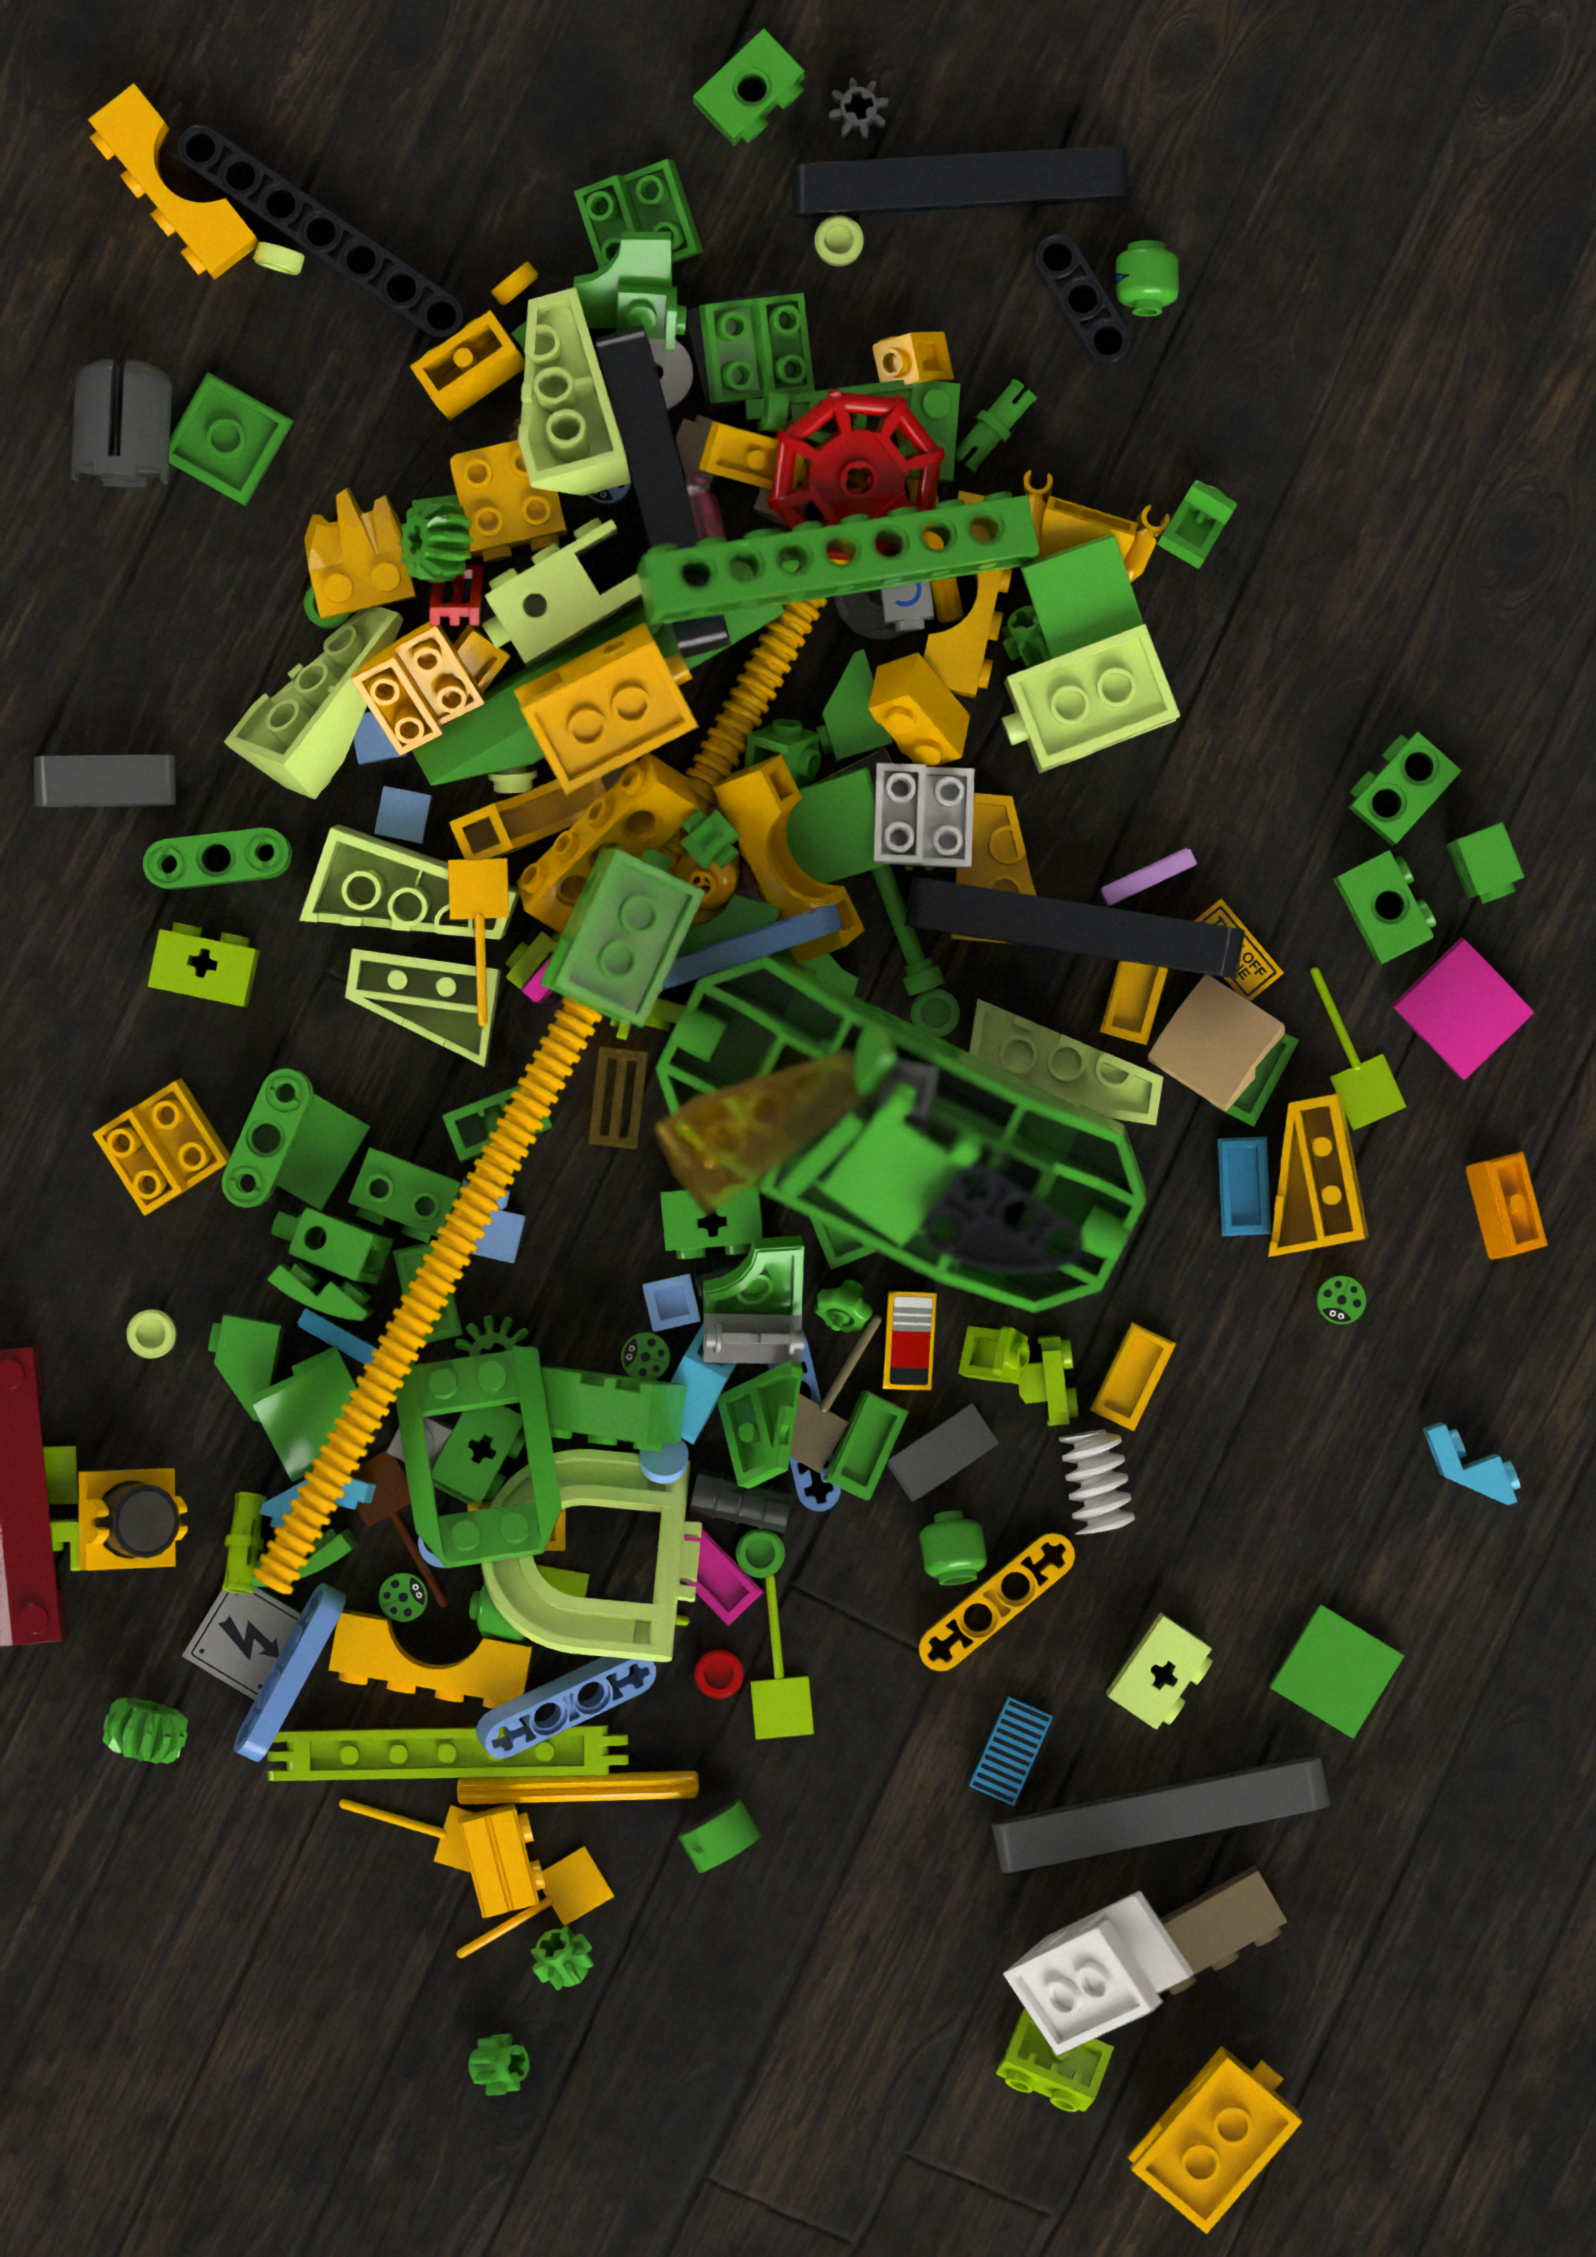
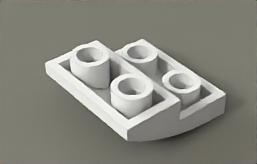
M877 763L873 862L928 867L971 868L974 769L926 767V765Z

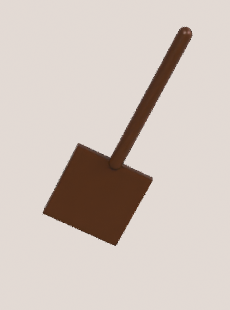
M387 1449L362 1463L358 1470L352 1469L350 1477L377 1484L372 1502L362 1503L358 1501L356 1508L367 1528L388 1516L390 1517L435 1600L441 1608L447 1606L448 1601L398 1513L400 1509L411 1504L408 1480L396 1457L388 1454Z

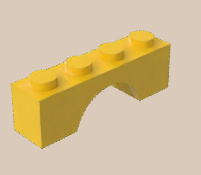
M134 83L88 119L96 130L89 138L107 161L116 155L127 170L119 176L137 198L146 193L157 208L150 215L168 237L175 231L187 245L181 251V254L198 275L207 270L215 280L257 247L258 239L226 198L206 203L192 202L177 196L165 186L159 169V154L162 143L170 129Z
M959 491L958 499L964 500L965 505L983 502L982 499L986 497L964 491ZM978 524L970 525V532L975 539L982 542L991 541L990 533L985 527ZM1013 568L975 574L977 595L970 613L953 628L928 635L923 659L952 694L975 698L978 687L984 689L988 687L993 660L984 658L988 639L998 640L1003 612L994 611L998 592L1008 593Z
M782 754L736 771L713 788L717 795L721 813L741 835L738 839L739 850L742 857L750 864L760 885L759 889L763 901L782 909L777 921L828 904H836L843 928L820 938L788 948L791 950L797 964L843 948L865 930L845 887L823 884L812 879L802 871L791 854L787 842V823L790 813L802 799V796Z
M634 759L568 794H565L558 779L533 790L490 804L449 822L464 859H499L571 828L587 812L589 806L596 799L602 798L620 780L623 772L628 767L635 765L637 760Z
M343 1609L336 1625L329 1670L339 1672L338 1680L347 1683L367 1685L368 1678L387 1681L386 1689L402 1693L415 1694L416 1686L435 1689L434 1697L446 1701L463 1702L464 1695L484 1698L482 1706L494 1709L525 1694L534 1643H515L484 1637L479 1646L469 1656L458 1662L445 1665L429 1664L414 1658L401 1646L394 1633L391 1618Z

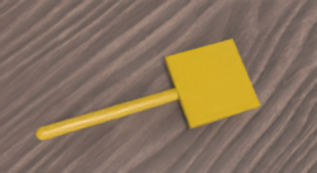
M507 858L448 860L450 919H475L478 1024L484 1027L488 1023L484 918H509Z
M347 1799L340 1800L339 1806L343 1809L439 1837L440 1841L434 1862L471 1872L457 1818L476 1812L450 1805L444 1828H440Z
M581 1847L542 1871L546 1886L542 1890L546 1898L457 1950V1956L459 1958L466 1957L550 1906L554 1908L565 1926L613 1898V1892L586 1847Z

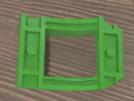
M512 1345L511 1351L415 1365V1362L411 1361L408 1367L412 1370L409 1375L404 1373L401 1379L404 1385L402 1388H396L395 1395L397 1396L398 1419L416 1534L429 1546L445 1568L544 1554L551 1539L553 1528L560 1513L563 1511L538 1349ZM520 1402L535 1502L438 1516L424 1417Z

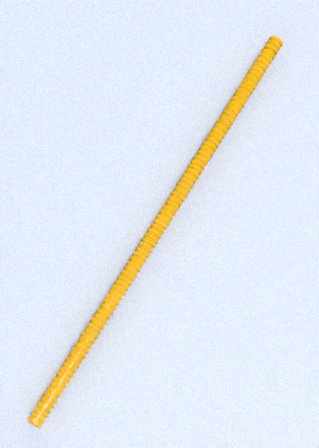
M853 467L854 472L853 474H848L849 479L845 482L847 484L846 487L849 489L852 486H856L862 490L867 486L864 477L869 471L867 467L860 470ZM830 559L836 564H847L849 562L846 560ZM825 598L781 605L785 613L765 625L768 631L766 634H760L758 638L759 648L753 647L750 654L753 656V659L744 663L745 674H738L736 681L739 685L737 688L732 687L729 691V695L732 698L730 701L723 702L721 706L724 709L723 714L716 715L714 719L717 723L716 727L709 728L707 735L710 737L708 742L702 741L700 748L703 750L701 755L695 754L692 760L695 763L694 768H688L685 772L691 781L699 810L706 817L711 814L708 812L710 807L716 808L718 805L717 795L713 788L732 774L730 772L732 767L739 766L741 761L738 759L740 753H746L745 743L748 734L752 732L754 727H760L762 720L759 718L761 713L767 714L769 710L767 702L768 700L774 701L777 695L774 692L775 687L783 685L784 680L781 676L783 673L788 674L791 667L788 663L790 660L795 661L797 659L798 653L795 650L797 647L804 646L806 641L803 636L804 634L811 633L813 627L810 623L812 620H818L820 613L817 610L819 607H825L827 603ZM683 826L656 851L673 860L667 872L673 876L678 862L687 851L680 843L689 834ZM564 996L562 999V1003L565 1005L563 1010H556L554 1014L557 1018L556 1023H549L547 1030L550 1034L547 1038H541L540 1044L543 1047L540 1051H534L532 1056L535 1058L533 1065L527 1064L525 1068L528 1072L526 1078L520 1077L518 1084L521 1086L519 1091H513L510 1095L514 1099L512 1104L504 1106L503 1111L506 1112L504 1119H497L496 1125L499 1126L496 1132L491 1131L488 1136L492 1140L489 1146L483 1145L481 1151L484 1155L482 1159L477 1158L474 1165L477 1167L475 1172L468 1173L466 1178L470 1181L467 1187L461 1186L459 1190L462 1194L460 1200L454 1199L452 1202V1206L455 1207L453 1213L445 1215L444 1219L448 1222L445 1227L440 1226L437 1233L440 1234V1237L437 1241H431L430 1247L433 1250L430 1255L424 1254L422 1259L426 1263L423 1268L417 1267L415 1274L418 1277L415 1282H409L408 1287L411 1290L408 1296L403 1294L400 1298L403 1305L401 1309L395 1308L393 1314L396 1316L394 1322H387L385 1326L389 1330L387 1335H380L378 1341L382 1343L378 1350L373 1349L371 1352L374 1359L371 1364L365 1363L363 1368L366 1370L364 1377L358 1376L356 1380L359 1384L357 1390H351L348 1394L352 1399L349 1405L344 1403L341 1407V1410L345 1411L342 1418H335L334 1424L337 1425L335 1431H328L326 1437L330 1439L326 1446L322 1444L319 1448L322 1455L319 1459H313L311 1464L315 1467L312 1473L306 1472L304 1476L307 1479L305 1486L300 1485L297 1492L300 1495L297 1501L292 1499L289 1503L293 1507L290 1514H283L282 1519L285 1521L283 1527H276L274 1531L278 1535L276 1540L268 1542L267 1547L270 1548V1551L267 1555H261L260 1561L263 1564L260 1569L254 1568L252 1572L255 1575V1579L283 1594H291L293 1587L290 1586L292 1580H298L301 1576L297 1572L300 1565L306 1566L308 1560L305 1558L307 1552H314L316 1548L312 1544L314 1539L322 1537L323 1533L319 1531L323 1524H329L330 1518L327 1515L330 1510L336 1511L338 1507L334 1502L338 1496L343 1498L345 1491L342 1488L345 1483H351L353 1478L349 1475L352 1469L358 1470L360 1464L357 1463L359 1456L365 1457L367 1454V1450L364 1449L367 1441L370 1443L374 1441L375 1437L371 1435L373 1430L381 1428L382 1423L379 1422L382 1414L388 1415L390 1410L386 1406L389 1401L395 1402L397 1396L393 1393L397 1387H403L404 1382L401 1379L404 1373L410 1374L412 1369L408 1366L411 1360L417 1361L419 1357L416 1354L418 1347L424 1348L426 1345V1341L423 1340L425 1334L433 1332L434 1328L430 1326L433 1319H440L439 1308L441 1305L446 1307L449 1302L445 1299L448 1292L454 1293L456 1287L452 1284L456 1278L459 1280L462 1278L463 1273L460 1270L463 1265H469L471 1260L467 1257L470 1251L476 1252L478 1248L475 1245L477 1238L483 1239L485 1232L482 1231L484 1225H490L493 1221L489 1217L492 1210L495 1212L499 1210L500 1205L497 1204L499 1197H506L507 1191L504 1190L507 1183L512 1185L515 1180L511 1176L514 1170L520 1171L522 1165L519 1161L521 1157L526 1158L529 1151L526 1149L528 1144L535 1143L537 1139L534 1136L536 1129L542 1130L544 1126L541 1122L543 1116L549 1117L551 1110L548 1107L551 1102H557L558 1096L555 1095L557 1090L565 1088L566 1083L563 1082L565 1075L569 1077L572 1075L571 1064L579 1062L580 1056L577 1054L580 1048L586 1049L588 1043L584 1040L587 1035L593 1036L595 1029L592 1028L594 1022L599 1023L601 1021L602 1015L599 1012Z

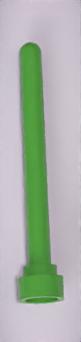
M844 770L841 773L849 772L851 770ZM887 864L872 869L873 876L908 965L903 967L906 977L902 978L909 997L944 984L945 980L939 965L934 966L931 957L925 958L915 929L904 926L907 908L891 865Z

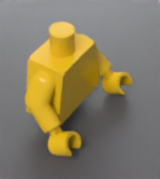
M1031 470L1024 476V492L1028 495L1040 550L1034 560L1113 533L1116 537L1130 583L1143 573L1156 545L1154 537L1160 535L1169 525L1170 517L1168 513L1163 517L1159 527L1151 526L1146 516L1152 505H1148L1139 514L1136 523L1050 496L1053 490V480L1050 473L1047 476V485L1040 490L1033 489L1029 484L1031 481Z

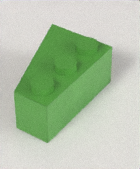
M540 1366L551 1437L571 1439L572 1432L588 1434L587 1442L617 1445L618 1439L634 1442V1449L662 1452L663 1444L680 1443L687 1391L686 1384L556 1366Z

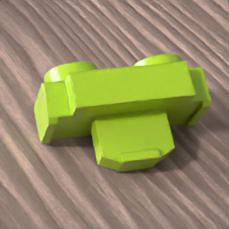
M1060 1334L1038 1336V1343H1041L1043 1362L1028 1363L1026 1369L1021 1371L1018 1384L1019 1394L1025 1404L1047 1401L1049 1412L1048 1426L1070 1424L1069 1418L1079 1417L1076 1388L1066 1389L1064 1369L1073 1368L1070 1339L1060 1340Z

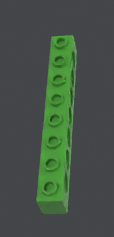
M999 492L984 497L981 503L965 505L962 499H954L937 504L935 506L936 510L917 512L916 507H903L890 511L888 517L870 520L868 514H858L842 519L840 525L822 527L821 522H807L793 527V532L774 535L772 529H761L746 534L744 540L726 542L725 537H711L697 542V547L678 550L675 544L656 546L648 550V555L643 556L637 567L648 626L1020 567L1022 564L1033 561L1040 552L1028 495L1012 498L1011 492ZM978 524L985 527L990 533L991 541L982 542L975 539L970 532V525ZM933 532L942 539L944 548L932 549L928 547L923 541L922 533ZM884 539L892 543L896 549V556L886 557L881 555L877 551L874 541ZM829 547L841 548L846 552L849 563H834L828 557L826 549ZM783 554L794 556L799 561L801 570L798 572L785 570L780 565L778 556ZM733 562L747 564L753 572V578L743 580L736 577L731 571L730 564ZM687 569L698 571L704 577L705 585L702 587L688 585L682 577V571Z

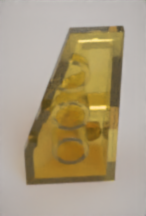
M848 1050L765 1077L743 1082L723 1090L698 1096L654 1127L676 1176L704 1215L717 1210L871 1097L870 1095L858 1093L854 1074L855 1060Z

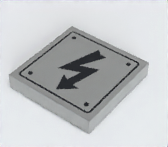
M255 1585L253 1587L254 1594L249 1595L221 1590L182 1657L255 1700L302 1612Z

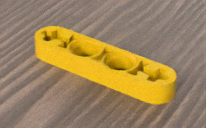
M1056 1532L1044 1533L1037 1537L926 1630L918 1645L919 1655L923 1663L936 1671H948L955 1667L1065 1575L1073 1566L1075 1559L1074 1548L1069 1539L1063 1534ZM1049 1542L1053 1547L1060 1543L1063 1544L1066 1548L1061 1553V1557L1064 1560L1063 1564L1057 1567L1051 1562L1044 1566L1040 1573L1047 1578L1041 1584H1038L1032 1571L1021 1564V1562L1030 1556L1032 1563L1035 1565L1044 1556V1552L1041 1549L1043 1544ZM1011 1572L1022 1573L1029 1580L1030 1587L1028 1593L1021 1599H1009L1001 1590L1003 1578ZM972 1604H984L992 1612L991 1624L982 1631L971 1630L964 1622V1613ZM955 1619L960 1631L972 1639V1641L964 1647L959 1638L949 1647L952 1655L950 1659L945 1661L942 1657L938 1656L932 1660L928 1656L932 1650L929 1641L935 1636L943 1641L954 1633L946 1625Z

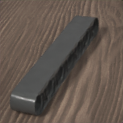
M1310 1756L996 1821L991 1826L1000 1870L1002 1873H1009L1305 1813L1331 1805L1322 1758L1321 1756Z

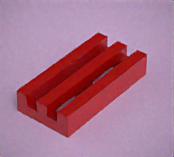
M466 566L464 574L456 576L453 582L451 603H443L445 582L432 583L430 625H440L441 617H450V625H460L461 617H469L470 625H480L484 587L483 566ZM464 579H472L470 603H462Z

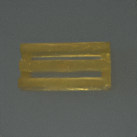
M599 1047L588 1144L630 1149L638 1148L648 1052ZM608 1058H614L618 1060L609 1136L600 1135ZM632 1060L637 1061L629 1136L628 1138H620L619 1132L627 1061Z

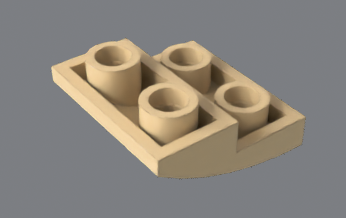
M1205 975L1184 1000L1161 1033L1148 1055V1061L1226 1112L1256 1078L1255 1068L1285 1034V1024L1212 976Z

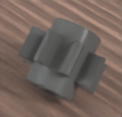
M852 77L849 81V90L845 94L833 90L832 98L841 106L840 109H834L829 112V120H842L844 124L842 127V137L848 136L852 130L860 132L862 139L866 141L868 140V129L873 124L879 128L885 127L886 121L877 114V110L886 108L889 101L888 98L876 99L873 94L876 87L875 81H871L867 88L857 87V83ZM860 99L863 106L871 105L870 108L866 109V118L857 120L855 112H846L851 109L852 100Z

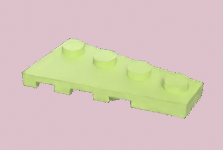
M977 999L969 1048L970 1054L1077 1107L1083 1104L1112 1119L1156 1125L1163 1076Z

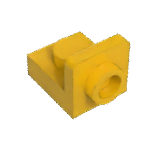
M944 332L908 333L873 345L880 383L904 380L905 385L926 381L946 382L954 379Z

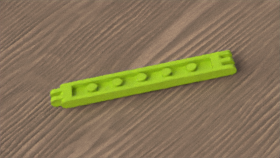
M604 1724L575 1725L515 1755L506 1758H495L488 1753L478 1740L476 1735L477 1727L279 1730L273 1743L286 1742V1750H268L267 1761H287V1769L274 1768L267 1770V1780L308 1781L608 1775L609 1765L628 1764V1754L609 1753V1746L628 1745V1734H608V1725ZM506 1726L498 1730L499 1737L496 1738V1740L501 1739L504 1736L503 1729H505Z

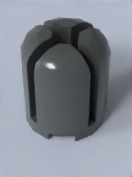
M100 359L79 371L75 379L72 480L79 482L81 472L99 475L100 480L103 481V486L147 487V478L160 477V480L165 485L168 484L172 384L168 375L163 370L145 361L127 359L123 377L122 367L116 365L115 359Z

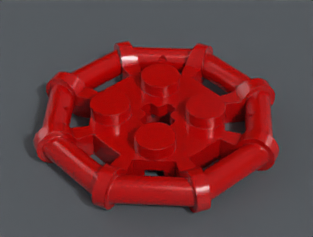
M838 388L829 390L827 392L828 396L788 429L785 431L779 430L775 437L778 440L772 494L767 498L769 509L775 510L791 531L793 527L809 522L797 507L809 501L814 503L826 519L822 527L840 525L842 519L858 514H868L870 520L888 517L890 511L903 507H916L917 512L935 510L941 460L946 457L943 446H937L907 407V399L899 394H896L894 397L845 393L840 392ZM848 413L882 417L877 430L861 426L851 427ZM830 419H834L838 430L815 449L804 441ZM897 426L916 450L903 457L889 438ZM798 453L800 456L809 459L805 469L806 487L792 489L796 455ZM853 467L858 470L867 467L869 471L864 477L867 486L862 490L856 486L847 489L845 482L849 479L847 473ZM920 469L915 503L912 500L906 499L905 481L906 477L908 478L909 470ZM878 539L874 541L877 551L883 556L888 557L896 550L893 544L887 540ZM829 547L826 549L830 559L849 561L846 552L841 548Z

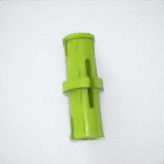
M249 1492L235 1493L231 1535H226L225 1547L229 1549L224 1584L222 1586L223 1591L244 1595L254 1594V1584L251 1579L255 1575L252 1572L256 1568L254 1564L257 1562L258 1552H262L264 1548V1540L260 1538L263 1514H260L262 1504L267 1499L264 1495Z

